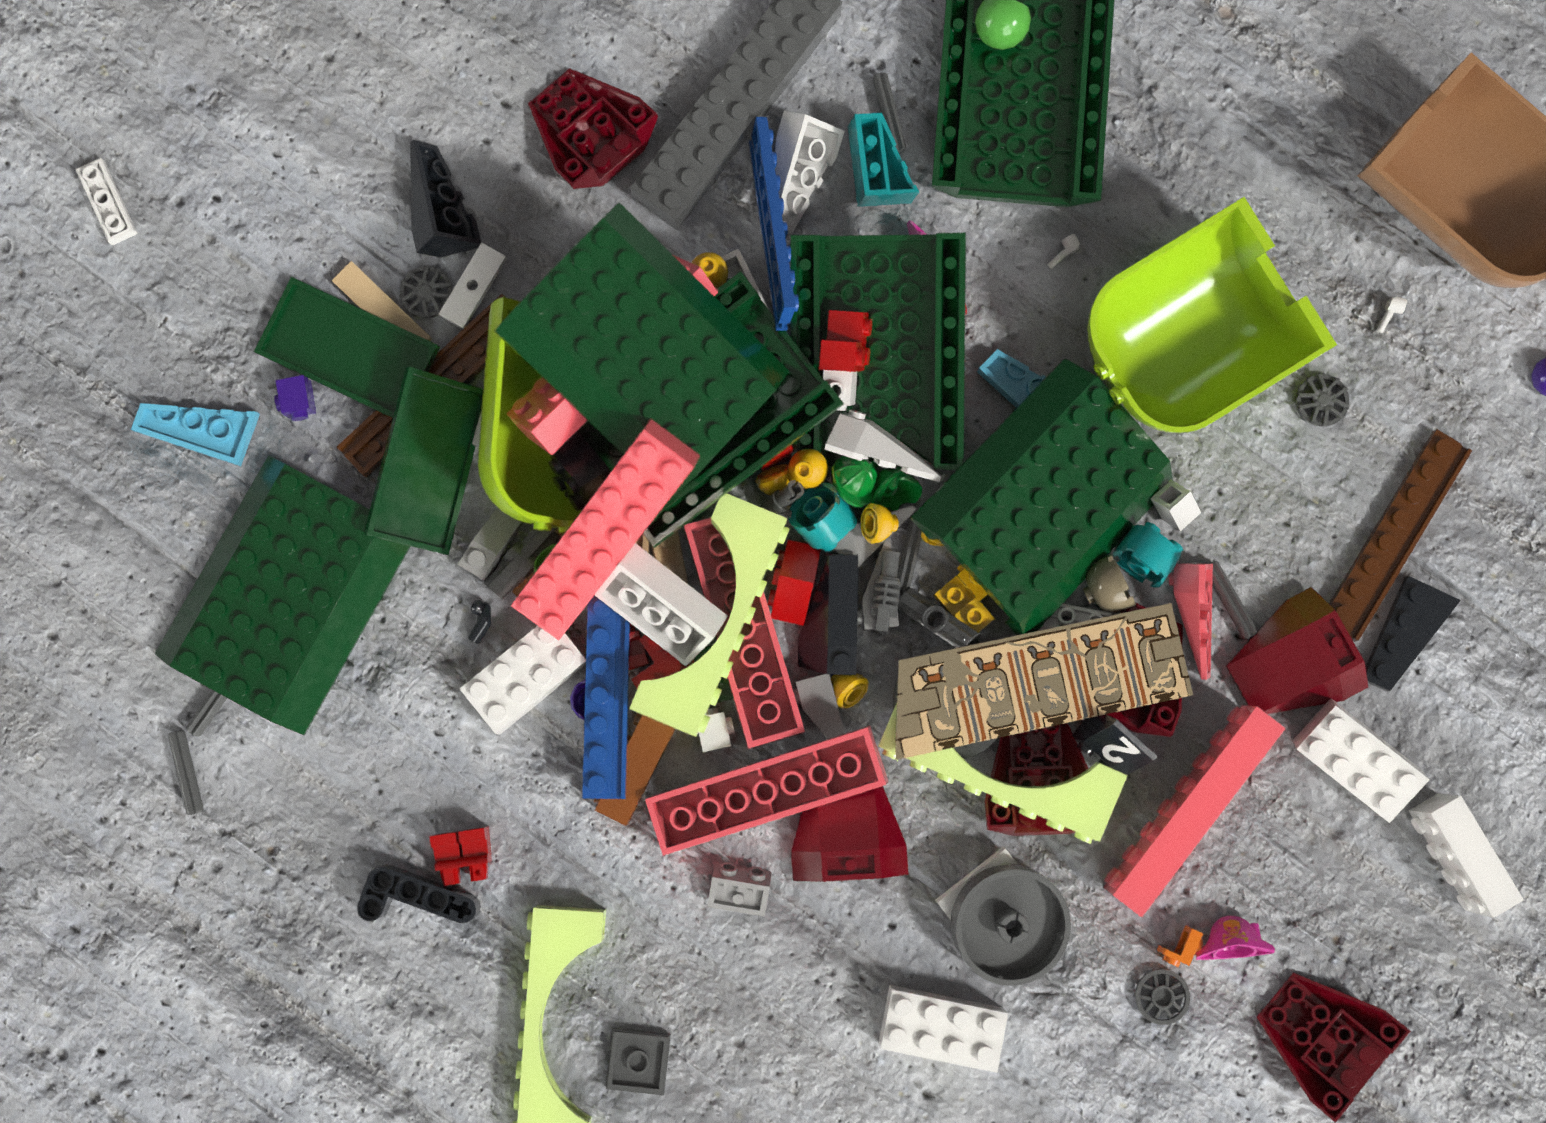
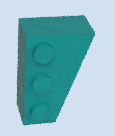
M854 114L847 128L857 207L911 204L920 192L917 186L913 185L907 172L908 167L905 161H902L896 149L897 144L883 114Z

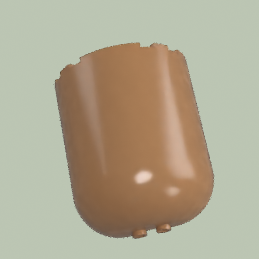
M1470 53L1386 141L1361 170L1358 177L1478 280L1501 288L1526 287L1546 279V116L1473 53Z

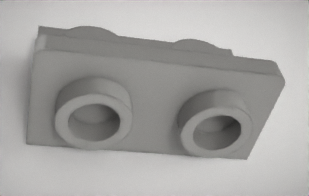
M716 862L707 907L765 917L772 872L765 871L759 867L747 868L736 866L730 862Z

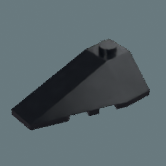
M412 140L410 143L411 230L416 253L442 258L477 249L481 244L477 221L472 213H467L462 203L465 198L461 191L455 190L450 180L452 174L436 145Z
M829 554L814 598L807 612L804 626L801 628L798 637V667L824 674L856 675L858 554Z

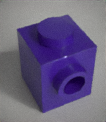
M300 375L275 380L278 395L274 396V401L278 412L281 411V414L291 418L292 421L306 420L309 418L308 415L317 413L310 379Z

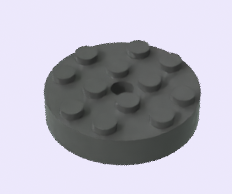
M1018 864L993 866L972 877L958 894L951 913V934L958 953L977 975L999 985H1023L1047 974L1063 956L1071 933L1070 912L1061 892L1038 871ZM1016 920L1015 926L1012 929L1006 930L1005 926L1010 921Z

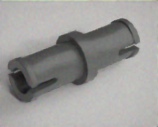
M791 480L783 489L774 491L770 499L760 507L775 514L786 512L791 507L792 502L804 494V488L800 482L795 484L796 480Z

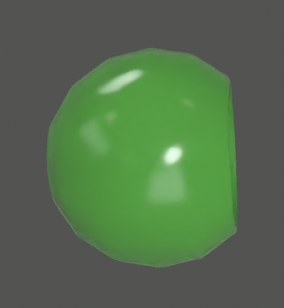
M983 0L977 10L975 19L977 34L983 43L992 48L1000 50L1013 48L1023 41L1028 33L1031 16L1029 8L1016 0Z

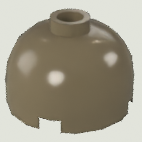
M1112 554L1096 561L1086 575L1087 587L1083 588L1089 603L1095 602L1101 610L1109 613H1117L1135 606L1133 596L1130 597L1127 591L1129 587L1119 566L1113 560Z

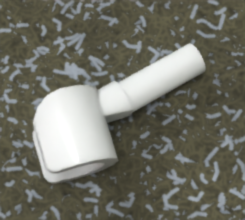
M1075 234L1061 241L1065 249L1047 264L1051 270L1062 259L1078 251L1080 242Z
M1393 297L1387 300L1385 304L1386 312L1376 329L1378 333H1383L1393 312L1398 314L1404 312L1407 304L1406 299Z

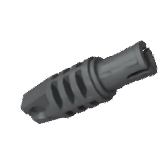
M882 551L880 576H877V579H875L871 615L877 616L876 631L888 632L890 617L897 618L901 586L897 574L901 553L895 551Z

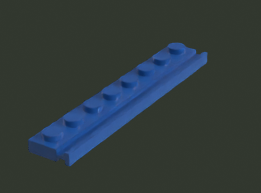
M756 117L751 132V140H749V150L775 330L787 331V324H790L794 312L798 311L799 299L798 295L793 292L795 272L790 270L789 265L791 261V247L786 245L788 227L787 222L782 219L784 200L779 198L778 193L780 190V176L775 173L777 154L772 151L773 130L768 127L767 117Z
M595 595L588 602L582 799H626L630 622Z

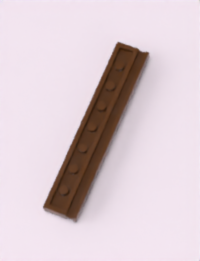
M500 294L495 300L505 296ZM491 304L437 353L429 373L468 384L485 368ZM376 410L337 446L353 466L366 478L382 463L393 418Z
M1438 429L1432 431L1329 602L1336 610L1354 642L1359 641L1473 451L1469 448L1466 449L1460 442Z

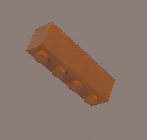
M637 713L633 724L637 726L633 735L627 734L626 799H594L593 801L598 804L595 811L625 826L629 824L675 731V728Z

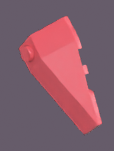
M1177 563L1169 575V586H1173V593L1200 677L1207 680L1211 677L1213 563Z

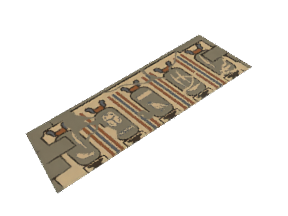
M1172 603L899 660L895 760L1193 695Z

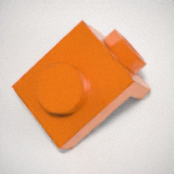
M1185 925L1174 952L1158 945L1157 951L1164 954L1162 960L1179 967L1181 962L1190 966L1194 955L1196 956V952L1202 949L1203 939L1201 938L1203 933Z

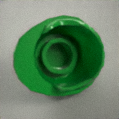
M844 455L834 462L831 469L833 476L832 484L836 487L840 497L849 505L863 507L869 504L874 495L877 472L872 462L868 459H862L861 461Z
M902 467L888 468L880 471L876 478L871 503L880 504L889 511H897L902 504L916 503L921 497L922 486L914 475L901 471Z

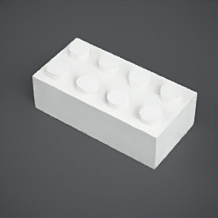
M634 543L595 593L596 597L685 666L715 637L728 615L636 543Z
M536 626L463 685L460 690L495 734H502L586 665V656L567 632L563 634L560 640H557L544 629Z
M1332 698L1329 699L1293 740L1299 752L1389 823L1429 781L1423 770Z
M1437 793L1408 810L1413 817L1411 819L1413 827L1419 834H1423L1428 842L1426 845L1428 852L1435 860L1440 862L1443 870H1441L1443 877L1450 885L1455 887L1459 894L1457 895V900L1466 911L1495 918L1524 900L1460 795Z
M889 984L878 1043L883 1050L997 1073L1008 1012L1003 1007Z

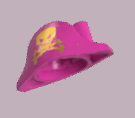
M1225 916L1213 924L1207 943L1200 951L1196 952V960L1244 958L1273 954L1275 948L1261 939L1258 923H1249L1238 916Z

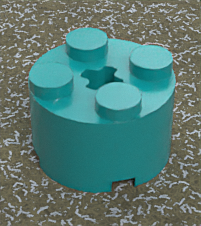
M822 483L823 487L816 489L806 488L804 494L792 502L790 507L792 515L791 517L788 516V520L810 547L823 549L828 552L833 550L838 542L856 527L857 519L855 518L854 510L840 497L835 486L830 483Z
M1146 522L1144 525L1137 524L1131 528L1113 552V557L1118 556L1120 558L1117 564L1132 578L1141 583L1145 579L1152 582L1150 587L1159 588L1181 560L1180 553L1183 551V547L1178 542L1171 539L1168 540L1160 534L1161 530L1155 524Z

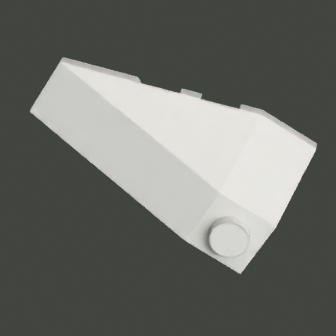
M784 111L776 136L775 152L777 154V165L775 173L780 176L779 198L784 200L782 219L787 222L788 231L793 232L810 204L809 197L815 187L819 188L822 184L823 179L821 177L826 168L832 166L835 162L845 131L806 114Z
M849 409V413L844 412L839 415L825 445V450L861 461L862 459L872 457L879 466L896 468L897 465L902 467L901 471L929 480L941 482L945 476L940 470H934V466L875 422L865 419L866 414L857 410Z

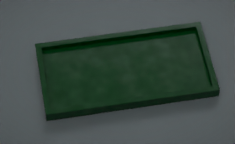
M291 277L254 352L393 418L405 368L412 367L429 372L440 346Z
M405 368L364 535L449 556L475 451V446L472 442L482 412L483 389L416 368Z

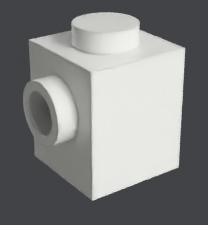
M824 370V381L826 380L844 402V405L837 409V411H847V406L855 405L857 372Z
M1172 479L1151 498L1161 519L1180 532L1201 513L1191 491Z
M718 708L708 709L706 715L711 718L704 734L699 732L703 752L732 746L730 734H735L732 717L726 718L725 712L719 713Z

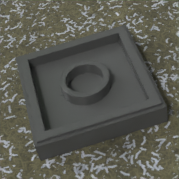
M613 1028L606 1089L664 1096L671 1034Z

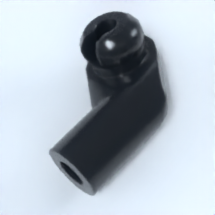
M477 599L470 608L472 614L478 615L477 622L469 633L468 638L472 642L480 644L491 626V606L487 602Z

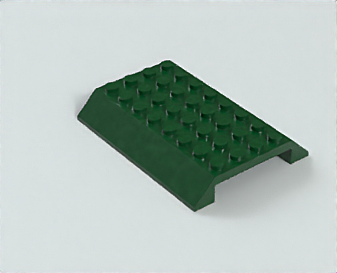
M946 0L931 187L961 199L1056 207H1072L1100 201L1102 195L1115 0H1016L1029 8L1031 16L1029 31L1023 41L1013 48L1004 50L988 46L983 43L977 34L975 19L977 10L983 0Z
M620 202L574 246L494 330L623 455L651 419L698 453L700 457L694 468L670 499L698 475L777 390L789 372Z
M966 232L918 235H791V270L795 272L793 292L798 295L799 299L798 311L794 312L791 319V339L822 378L824 370H819L821 340H827L829 310L868 312V319H872L871 336H867L866 348H870L869 365H865L864 371L857 372L855 405L847 406V411L836 410L792 443L793 453H791V458L796 452L809 448L819 451L825 457L828 466H833L834 462L843 455L825 450V445L839 415L844 412L849 413V409L865 413V419L875 422L934 466V470H957L964 463ZM868 458L874 467H882L874 462V458Z
M741 271L716 289L718 293L714 297L789 372L766 402L698 475L666 502L648 525L643 534L654 548L844 405V402L826 380L824 381L788 333L775 330L773 314ZM587 420L578 431L610 468L611 472L623 457V454Z
M1065 358L910 519L929 540H940L1010 617L1005 623L1016 635L1036 632L1086 579V575L1092 565L1099 559L1107 556L1154 505L1151 498L1171 479L1173 480L1171 463L1122 404L1117 405L1114 402L1109 389L1096 375Z
M268 455L156 650L155 655L169 667L266 720L305 735L411 546L364 535L370 509Z

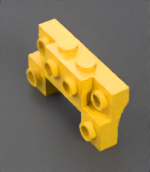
M959 565L957 569L960 573L933 596L948 613L979 633L995 619L980 602L988 593L962 565Z

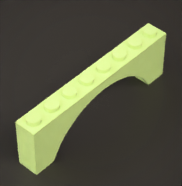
M727 493L718 500L711 517V523L720 533L729 549L736 576L735 599L729 620L716 643L698 661L673 675L655 680L641 681L631 703L630 710L694 737H697L698 732L704 734L711 718L706 715L710 704L716 706L722 689L717 688L721 677L727 679L734 663L729 661L733 650L739 651L745 635L740 634L744 623L750 625L756 608L752 607L753 601L756 596L762 597L767 585V581L763 580L766 570L772 571L779 555L775 554L774 551L778 543L784 544L790 528L785 526L787 518Z
M897 703L878 746L884 749L883 755L895 759ZM954 748L906 758L911 760L909 766L923 772H926L927 768L938 772L936 777L945 782L953 784L955 779L964 783V789L980 796L983 791L993 796L991 801L1006 808L1011 803L1020 807V814L1034 820L1037 815L1048 819L1046 825L1062 832L1064 827L1076 831L1074 837L1090 844L1092 839L1100 842L1127 778L1126 774L1096 762L1078 776L1060 783L1045 786H1020L999 781L980 772L965 761Z
M537 905L533 908V912L528 913L527 930L532 931L531 942H526L525 959L529 960V971H524L522 988L527 989L526 1001H522L520 1009V1019H525L524 1031H520L518 1037V1049H523L522 1061H517L516 1079H520V1091H515L513 1109L518 1110L517 1121H513V1123H591L592 1116L583 1112L568 1099L550 1071L543 1045V1018L551 989L563 969L580 953L603 941L606 909Z

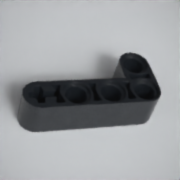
M388 864L376 867L369 873L357 904L358 915L365 921H374L383 917L388 912L393 899L457 923H467L478 916L481 909L480 901L472 894L448 885L444 886L437 881ZM381 871H385L390 877L388 886H382L378 881V875ZM407 881H412L416 884L417 893L415 896H410L406 893L405 884ZM434 891H439L444 895L445 901L443 906H437L433 903L432 894ZM370 899L376 900L379 904L377 914H373L368 910L367 905ZM467 902L468 909L472 911L464 915L461 907L454 906L450 910L448 908L452 903L462 905Z

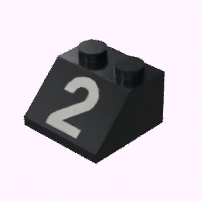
M1108 715L1086 718L1071 735L1079 742L1076 747L1086 756L1091 757L1093 755L1099 760L1098 763L1126 775L1153 762L1157 758V755L1122 723Z

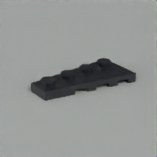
M1410 576L1404 577L1365 666L1368 683L1384 691H1391L1461 600Z

